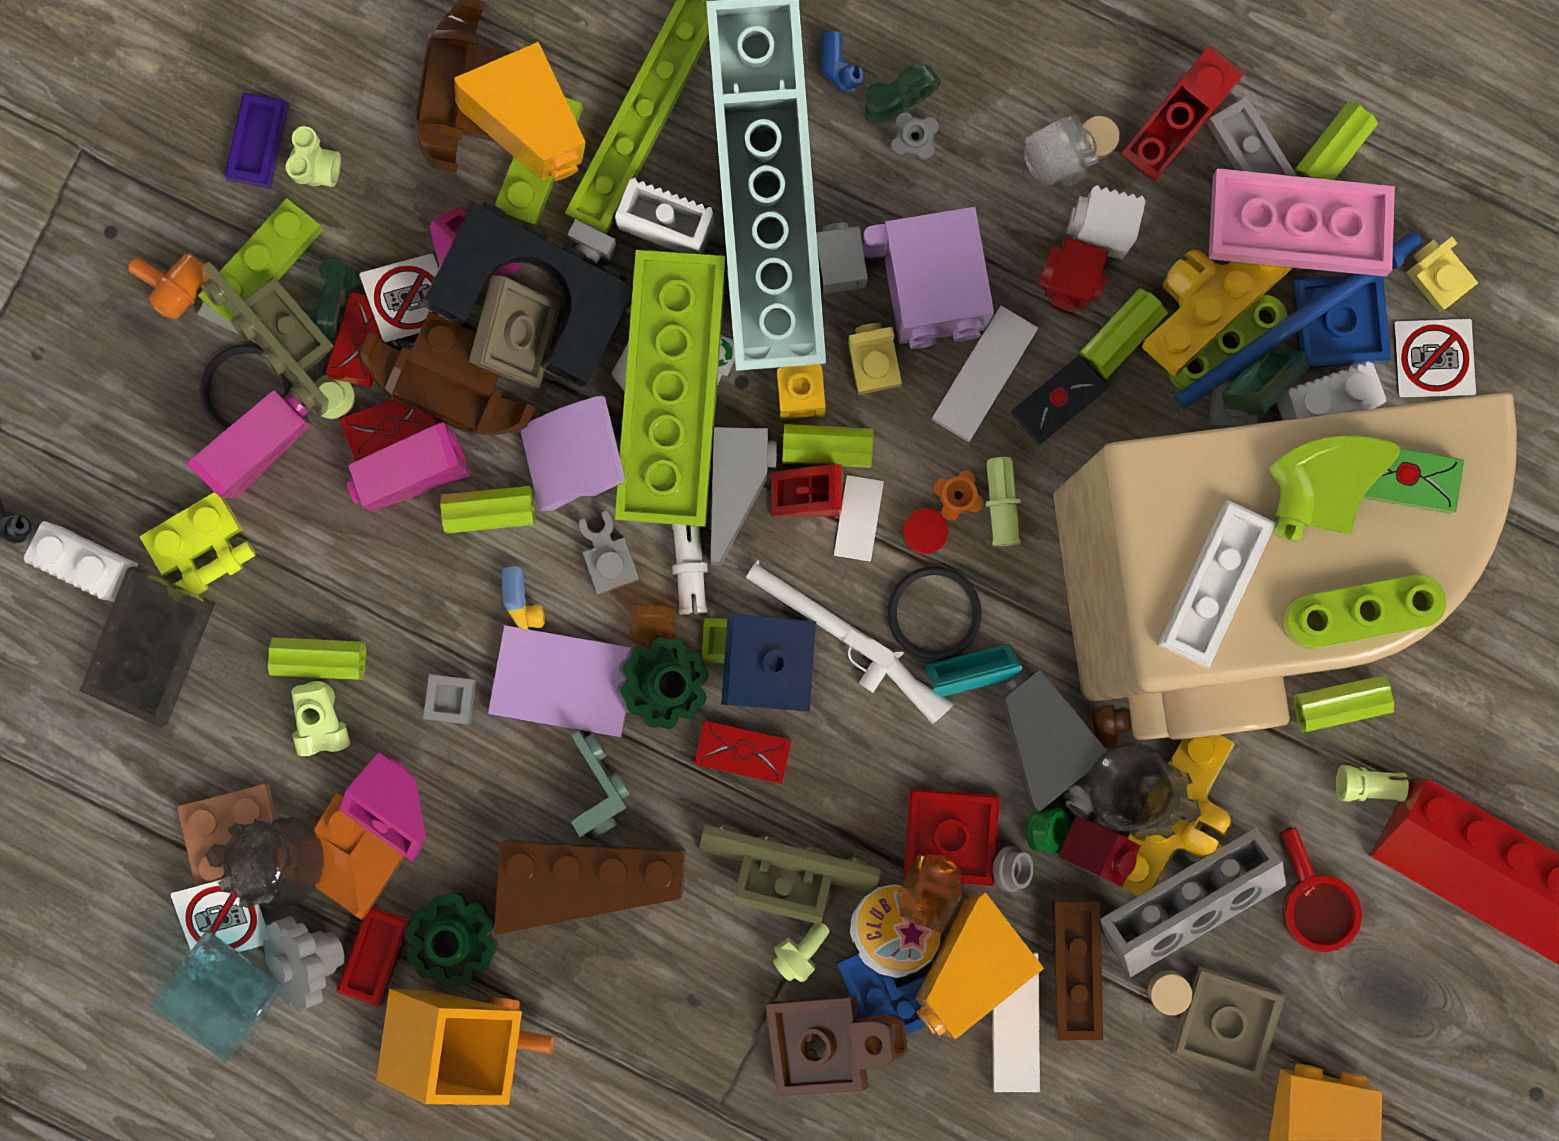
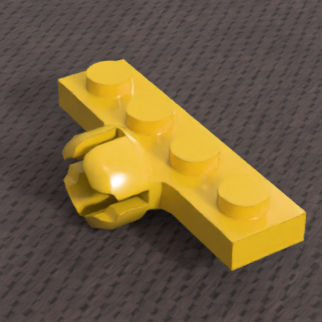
M1193 249L1184 255L1188 260H1178L1169 270L1167 278L1163 283V289L1179 303L1180 308L1145 339L1142 348L1175 377L1293 267L1234 261L1226 265H1220L1208 259L1209 257L1201 250Z
M1221 735L1182 739L1128 839L1141 845L1137 854L1135 868L1127 876L1121 888L1138 897L1157 886L1173 855L1178 850H1186L1203 859L1221 848L1222 845L1219 844V841L1200 830L1204 826L1225 838L1230 831L1232 819L1229 813L1211 803L1208 799V792L1235 745L1233 741Z

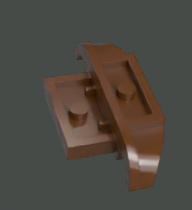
M459 0L437 25L426 45L413 127L416 129L418 144L428 164L432 168L457 173V146L463 135L497 143L461 112L455 102V77L511 54L478 45L479 36L476 35V31L484 9V1Z
M430 311L412 350L402 347V350L399 351L382 342L377 335L371 332L368 333L360 350L361 358L376 383L391 396L390 399L472 436L473 434L499 435L522 430L527 427L535 409V406L528 403L519 404L501 397L502 392L495 389L500 375L469 362L476 332Z

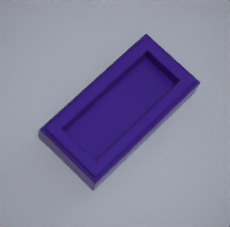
M243 92L224 176L228 181L271 189L289 110V104L286 100Z

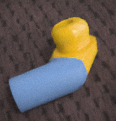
M516 566L504 568L501 572L503 604L518 628L529 630L530 628L543 627L545 624L543 606L540 604L528 606L525 599L524 570Z

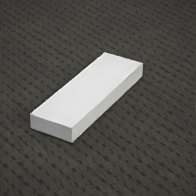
M1000 305L931 420L965 441L970 442L1038 330V327Z
M1229 500L1223 503L1159 640L1158 646L1204 668H1210L1276 522Z
M1032 952L1033 955H1034V956L1036 957V959L1038 960V953H1037V952ZM1039 973L992 1010V1074L994 1092H1040Z

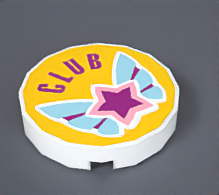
M894 884L878 887L860 901L852 914L850 934L852 942L855 941L856 947L859 950L858 955L864 964L879 974L898 978L916 973L932 961L940 946L941 927L936 911L924 896L912 888Z

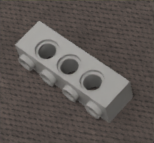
M1256 827L1101 918L1100 922L1107 943L1129 976L1132 977L1285 887L1286 880L1283 862Z

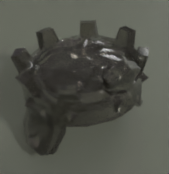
M1137 741L1119 744L1106 750L1099 757L1098 763H1095L1092 768V776L1089 777L1088 784L1090 788L1088 793L1090 804H1092L1095 814L1109 828L1116 831H1130L1132 836L1142 841H1145L1147 836L1161 835L1167 839L1176 834L1172 827L1180 818L1191 823L1201 816L1198 801L1188 798L1187 785L1193 783L1189 773L1180 771L1172 764V759L1161 757L1159 752L1147 744Z
M292 817L277 818L273 822L271 819L268 822L254 819V823L246 825L235 823L228 829L229 833L233 836L227 845L214 843L205 853L210 866L221 867L223 865L225 878L218 882L222 892H234L241 898L239 906L245 908L259 903H272L275 906L283 907L300 903L315 890L316 884L320 882L323 874L321 870L324 869L325 861L323 857L324 850L319 837L302 820Z

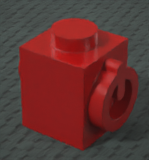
M1066 237L1061 247L1052 245L1038 282L1039 286L1046 288L1044 296L1052 298L1054 306L1070 312H1076L1078 308L1086 310L1092 299L1100 301L1109 277L1102 274L1109 251L1070 237Z

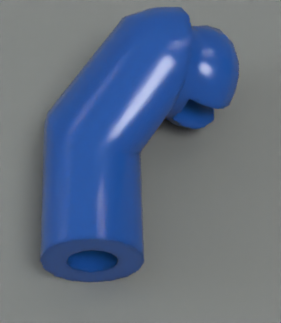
M835 31L823 32L821 34L820 72L822 76L839 91H855L864 81L863 70L860 66L854 68V65L849 64L842 58L841 33Z

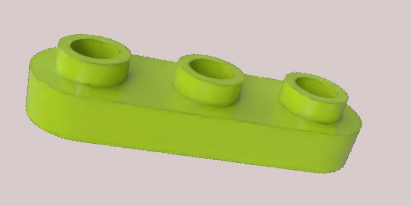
M1263 295L1194 359L1200 364L1201 370L1199 374H1192L1185 367L1175 377L1168 372L1170 380L1177 388L1184 389L1287 318L1285 306L1277 298ZM1260 310H1266L1271 314L1272 322L1270 324L1260 321ZM1224 335H1231L1235 338L1236 347L1234 349L1224 346L1222 341Z
M1412 575L1299 597L1288 605L1283 616V628L1287 637L1295 645L1307 649L1426 628L1437 623L1443 616L1446 609V595L1442 586L1435 579L1426 575ZM1417 591L1424 594L1427 599V605L1423 611L1417 610L1412 602L1413 596ZM1364 601L1371 603L1375 609V615L1371 621L1363 619L1360 614V606ZM1311 611L1318 612L1323 619L1322 627L1318 631H1314L1308 626L1307 617Z

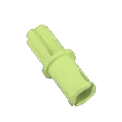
M1010 457L991 458L986 463L989 501L985 502V506L990 507L993 533L992 546L1021 544V539H1019L1017 505L1021 504V499H1016L1013 460Z

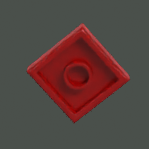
M909 788L903 879L994 886L993 863L996 858L1000 796Z

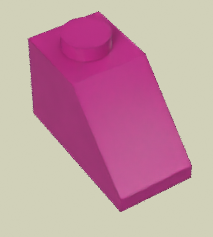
M378 752L346 789L339 810L413 862L418 856L426 838L416 778L410 775L408 769L401 762L395 759H388Z

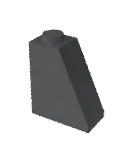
M1024 668L1017 676L1004 684L1009 692L1000 699L1028 803L1033 810L1040 812L1110 753L1041 669L1029 674Z

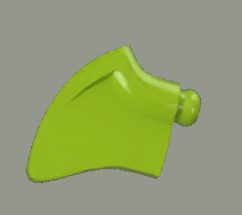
M1335 436L1310 441L1286 453L1268 469L1280 487V498L1275 514L1279 518L1274 527L1276 536L1297 542L1303 538L1305 526L1351 535L1358 507L1364 495L1397 460L1400 454V447L1396 443L1377 438Z

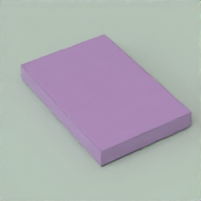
M504 625L488 714L622 737L626 711L624 710L622 700L617 694V688L626 679L621 675L619 666L627 658L631 647Z

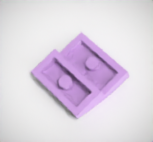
M596 396L562 407L530 421L526 428L520 430L538 508L541 511H553L580 496H596L625 481L605 396Z

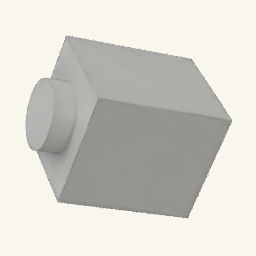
M840 222L822 227L823 232L816 233L822 294L866 288L868 276L859 226L849 228L848 223Z

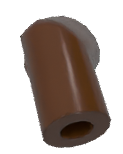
M1113 704L1099 706L1093 714L1094 733L1105 748H1111L1117 744V731L1128 732L1131 730V716L1128 708L1121 707L1115 709Z

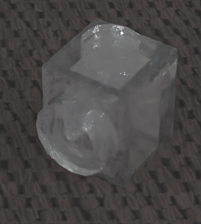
M1078 114L1059 119L1023 138L1027 146L1024 149L1026 165L1033 177L1045 187L1061 182L1064 189L1088 178L1085 169L1099 163L1095 154L1097 152L1096 142L1092 134L1083 128Z

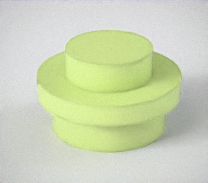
M327 375L315 382L316 386L329 400L328 410L322 417L339 419L351 411L355 403V391L349 382L331 379Z

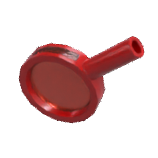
M1296 826L1279 832L1299 879L1298 882L1291 886L1284 897L1282 907L1284 927L1294 941L1309 950L1326 953L1342 949L1353 941L1360 930L1363 916L1360 899L1352 887L1341 879L1315 874Z

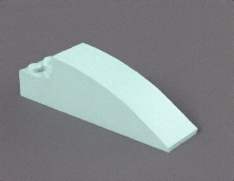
M799 0L706 1L736 371L825 364L826 355Z

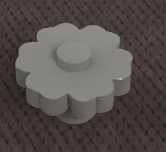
M292 916L267 925L266 933L268 939L263 942L265 961L268 969L273 973L274 987L281 995L286 1005L292 1003L297 1012L322 1003L323 995L321 989L326 987L325 977L333 974L336 968L344 963V951L339 938L331 931L327 933L316 931L310 934L303 923L296 924Z

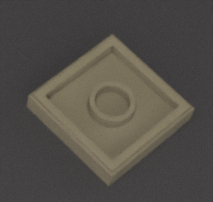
M491 275L469 362L527 387L540 388L544 373L542 365L550 350L561 303L504 276Z
M1196 965L1190 983L1192 1000L1189 1007L1181 1013L1170 1053L1260 1083L1286 995Z

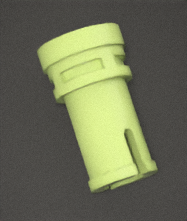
M1341 765L1336 776V794L1340 801L1347 802L1355 801L1356 799L1358 801H1365L1366 798L1403 802L1408 795L1409 783L1404 772L1367 771L1363 767L1357 768L1351 765Z

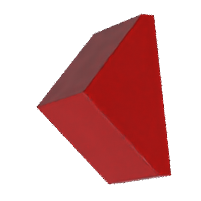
M830 464L771 472V516L840 517L842 510V465Z

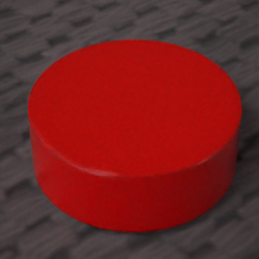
M921 509L911 514L903 528V537L907 546L912 551L922 555L933 554L940 550L946 543L949 533L944 517L931 509Z

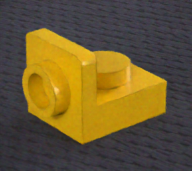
M820 364L779 367L777 369L780 420L825 417L826 406L822 366Z

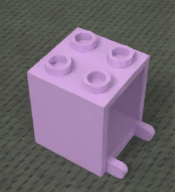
M976 207L885 221V224L866 228L864 231L865 242L862 244L864 258L876 259L884 257L899 345L909 343L911 349H920L937 344L936 338L953 336L955 342H961L980 337V331L986 330L994 315V308Z

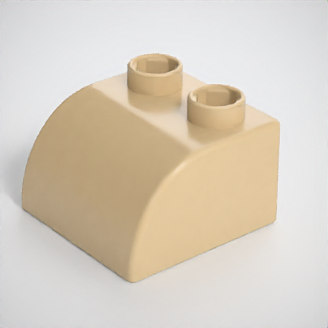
M1509 392L1106 444L1053 493L1082 695L1089 701L1128 697L1133 735L1137 740L1166 737L1186 739L1287 725L1290 719L1284 677L1372 663L1396 654L1421 640L1439 626L1466 598L1482 575L1496 548L1506 521L1513 492L1516 468L1517 427L1513 395ZM1363 436L1396 443L1401 449L1464 459L1455 513L1448 514L1362 499L1351 535L1305 526L1303 538L1293 542L1277 537L1273 529L1210 668H1204L1158 646L1159 640L1223 503L1229 500L1271 521L1278 522L1279 518L1275 514L1280 498V487L1268 469L1289 451L1310 441L1322 438ZM1412 575H1426L1435 579L1442 586L1446 595V609L1443 616L1437 623L1426 628L1313 649L1295 645L1287 637L1283 628V616L1288 605L1295 599L1310 594ZM1417 591L1413 596L1412 602L1417 610L1423 611L1426 608L1427 599L1424 594ZM1364 601L1360 606V614L1363 619L1371 621L1375 615V609L1371 603ZM1311 611L1307 617L1308 626L1314 631H1318L1322 627L1323 619L1318 612Z

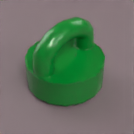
M1044 808L1040 812L1034 810L1026 824V840L1029 847L1036 852L1059 853L1071 828L1068 815L1061 808Z

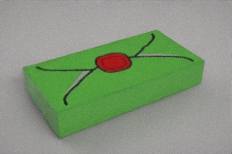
M1400 448L1397 460L1372 485L1363 499L1448 514L1455 513L1464 459Z

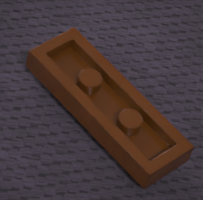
M1052 901L1055 1038L1057 1040H1103L1100 901Z

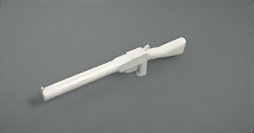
M759 560L756 561L747 574L746 578L812 622H816L818 626L850 646L848 650L850 662L865 672L858 684L868 691L874 693L887 673L932 724L956 704L946 697H940L933 689L916 680L898 660L904 654L903 652H892L874 639L866 636L759 566ZM852 648L872 661L867 670L852 660L850 655Z

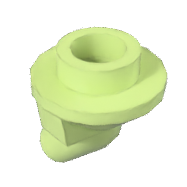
M814 923L798 945L792 939L787 938L774 947L777 955L773 960L774 965L787 980L791 981L795 978L800 982H804L815 970V964L810 958L830 932L828 927L823 923L821 925Z

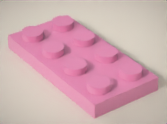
M1216 169L1212 183L1208 259L1387 277L1392 271L1395 186Z

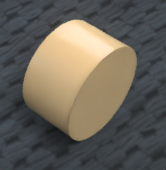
M1095 116L1088 119L1077 134L1079 150L1083 155L1091 159L1107 157L1119 142L1118 127L1111 119L1104 116Z
M1173 970L1160 971L1148 983V997L1161 1013L1178 1015L1189 1007L1192 1000V989L1185 978L1178 972Z

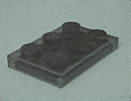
M135 566L127 568L79 691L160 728L167 725L215 602Z

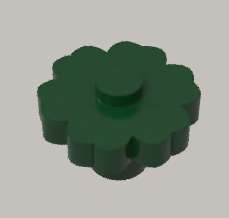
M652 638L647 648H631L627 658L620 663L619 671L626 680L619 684L617 694L622 700L624 710L633 715L640 714L642 723L645 726L672 729L676 726L679 717L693 719L697 715L699 708L706 702V693L700 686L708 680L709 673L703 665L701 655L696 652H685L684 643L679 639Z
M461 893L433 897L430 901L429 909H420L412 914L411 924L408 925L405 931L406 939L414 945L407 956L409 963L416 967L415 969L421 978L427 979L436 975L439 984L446 988L454 985L462 986L469 984L474 978L475 971H485L491 966L493 956L499 947L498 941L489 935L494 930L495 918L488 913L486 906L482 902H473L467 905V901Z

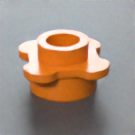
M961 471L958 476L949 480L940 478L935 482L933 492L940 497L943 506L941 515L946 520L954 521L958 518L959 514L968 511L977 513L982 509L984 501L977 493V488L974 484L976 478L972 472ZM961 492L963 495L962 499H955L954 493Z

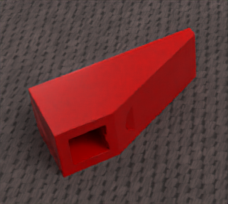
M1214 45L1207 47L1121 154L1156 181L1247 72Z

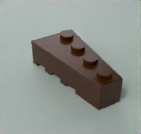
M519 840L502 841L499 848L494 935L681 899L684 891L686 850Z

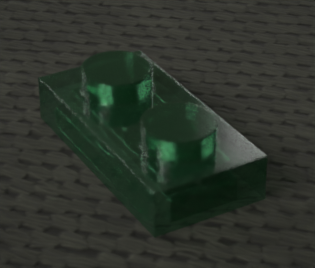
M1273 348L1250 364L1222 392L1224 408L1244 411L1251 415H1264L1309 369L1307 352Z

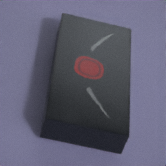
M1079 354L1010 413L1035 443L1040 446L1103 394L1108 387Z

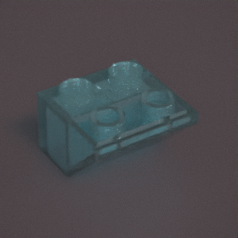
M207 930L153 1002L151 1008L225 1062L239 1054L265 1018L282 984Z

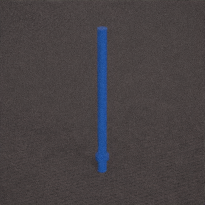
M1415 231L1410 232L1393 244L1392 269H1397L1403 265L1404 258L1423 245L1421 237ZM1349 274L1175 394L1174 398L1177 404L1185 410L1378 276Z

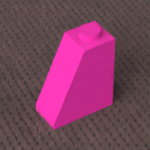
M273 390L195 455L187 465L219 497L237 499L312 426L304 417L310 410L304 409L291 392L284 397L280 392Z
M442 422L349 464L352 477L346 479V483L355 504L361 503L363 508L373 512L472 476L458 436Z

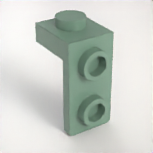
M578 730L571 737L609 797L570 822L579 837L590 832L595 839L617 825L613 817L629 807L625 798L631 795L617 771L612 775L608 773L601 761L607 754L596 736L592 733L586 737L582 730Z

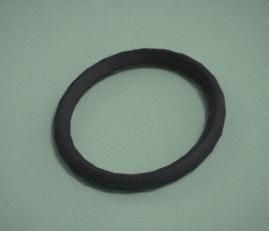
M243 344L225 349L216 355L204 370L199 388L200 401L207 417L222 431L228 429L231 424L225 422L217 415L210 402L209 385L212 375L222 362L237 354L250 353L261 356L264 351L259 345ZM281 373L284 385L283 396L285 397L289 392H291L290 389L293 387V385L286 378V376L283 373Z
M928 566L916 569L906 575L896 585L888 604V622L897 642L909 653L927 660H943L954 657L964 651L976 637L982 620L980 599L973 585L963 575L953 569L941 566ZM929 575H940L957 582L966 591L972 605V622L965 637L953 647L941 651H929L912 644L902 633L897 620V606L903 591L912 582Z

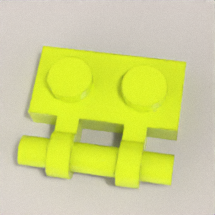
M215 492L139 536L161 575L168 576L178 569L181 571L183 579L169 586L171 594L178 602L192 593L195 596L208 590L207 584L227 572L229 575H233L243 569L242 564L256 556L253 547L248 541L235 548L230 544L228 539L242 532L243 529L225 498L219 497ZM214 548L218 558L198 569L194 560Z

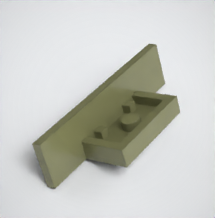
M210 261L203 265L202 275L204 283L201 287L210 301L217 307L223 304L234 316L231 322L237 332L247 342L254 339L264 351L261 354L264 363L276 376H279L281 373L286 376L293 385L290 389L291 393L304 409L309 410L312 407L320 417L328 410L329 400L305 372L333 351L334 346L276 278L243 301Z
M704 825L699 847L701 852L742 862L732 903L820 925L824 915L830 884L871 893L876 889L882 871L880 868L872 867L869 862L863 859L848 858L844 860L828 856L825 851L815 847L800 849L784 845L782 841L771 836L756 838L740 834L735 828L726 825H717L715 827Z

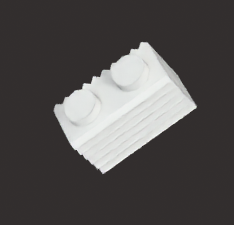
M636 178L629 180L615 215L619 230L679 253L704 254L715 226L711 207L705 209L703 204L696 206L694 200L688 202L686 197L679 199L678 194L671 196L669 190L663 193L661 187L654 189L652 184L646 186L644 181L638 183Z
M1097 185L1092 188L1088 197L1079 196L1076 208L1073 207L1070 215L1067 234L1074 235L1073 239L1109 251V257L1123 260L1137 240L1146 200L1143 196L1136 198L1134 193L1127 196L1125 191L1118 194L1116 189L1112 192L1107 187L1101 190Z
M1366 361L1362 365L1358 364L1353 368L1349 367L1345 371L1333 372L1329 376L1325 375L1320 379L1316 378L1312 382L1308 381L1303 385L1299 384L1295 388L1291 387L1278 396L1276 403L1282 419L1291 420L1374 409L1386 402V396L1374 364Z
M45 521L40 524L24 555L25 563L40 568L50 575L57 576L58 579L65 580L66 583L73 584L74 587L82 588V591L90 592L91 595L98 596L99 599L113 602L122 600L138 568V563L70 530Z

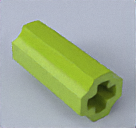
M1348 101L1294 169L1297 177L1335 180L1378 125L1374 115L1366 111L1360 104Z
M1140 287L1081 349L1078 355L1080 354L1096 374L1104 379H1108L1168 315V312L1152 293Z
M784 424L782 464L821 466L840 464L842 467L871 468L874 429Z
M530 486L441 495V520L444 532L447 534L535 525L534 496Z
M274 637L271 639L268 670L271 676L363 680L366 670L365 642Z
M1384 675L1293 695V707L1301 731L1309 732L1394 713V699L1391 686Z

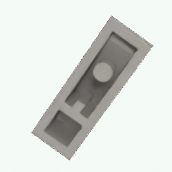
M714 427L711 523L712 566L722 565L767 480V467L776 468L777 441H768L767 428Z

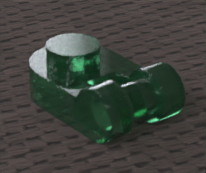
M919 63L913 64L902 71L898 76V80L887 85L876 82L868 87L864 115L873 124L883 123L929 97L939 88L941 80L931 65L921 66Z
M329 257L319 267L320 276L325 281L321 302H316L313 307L311 320L328 340L336 342L351 292L355 293L357 274L352 267L345 264L341 259Z

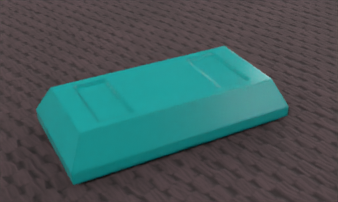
M1005 644L928 664L925 666V670L934 692L940 697L1013 679L1021 672L1022 666L1012 645Z

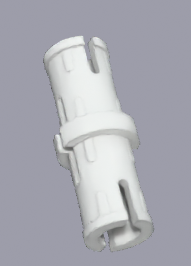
M672 525L676 553V565L672 566L673 575H677L679 615H688L693 613V611L694 614L707 613L703 573H707L708 569L707 563L702 562L700 526H687V541L686 525Z

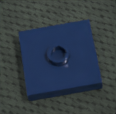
M728 614L721 705L810 711L816 622Z

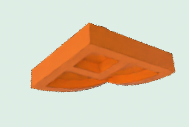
M337 792L289 871L329 896L359 919H363L394 875L404 856L341 812L339 808L344 794Z

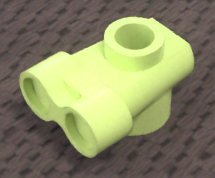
M307 126L297 128L292 134V143L295 147L292 149L290 157L286 162V171L296 183L308 184L310 186L325 185L334 187L340 173V153L321 149L319 145L321 142L320 138L312 128Z
M311 681L294 687L291 692L297 730L292 734L297 755L310 756L324 750L335 752L347 748L350 745L346 724L338 722L333 708L335 694L333 689L321 681Z

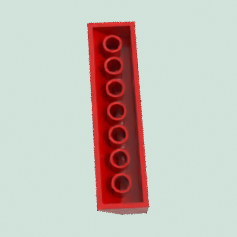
M1411 778L1406 800L1398 802L1369 856L1559 965V854L1430 779Z

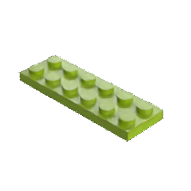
M636 250L620 445V460L625 481L617 485L615 520L706 527L727 264L726 256Z

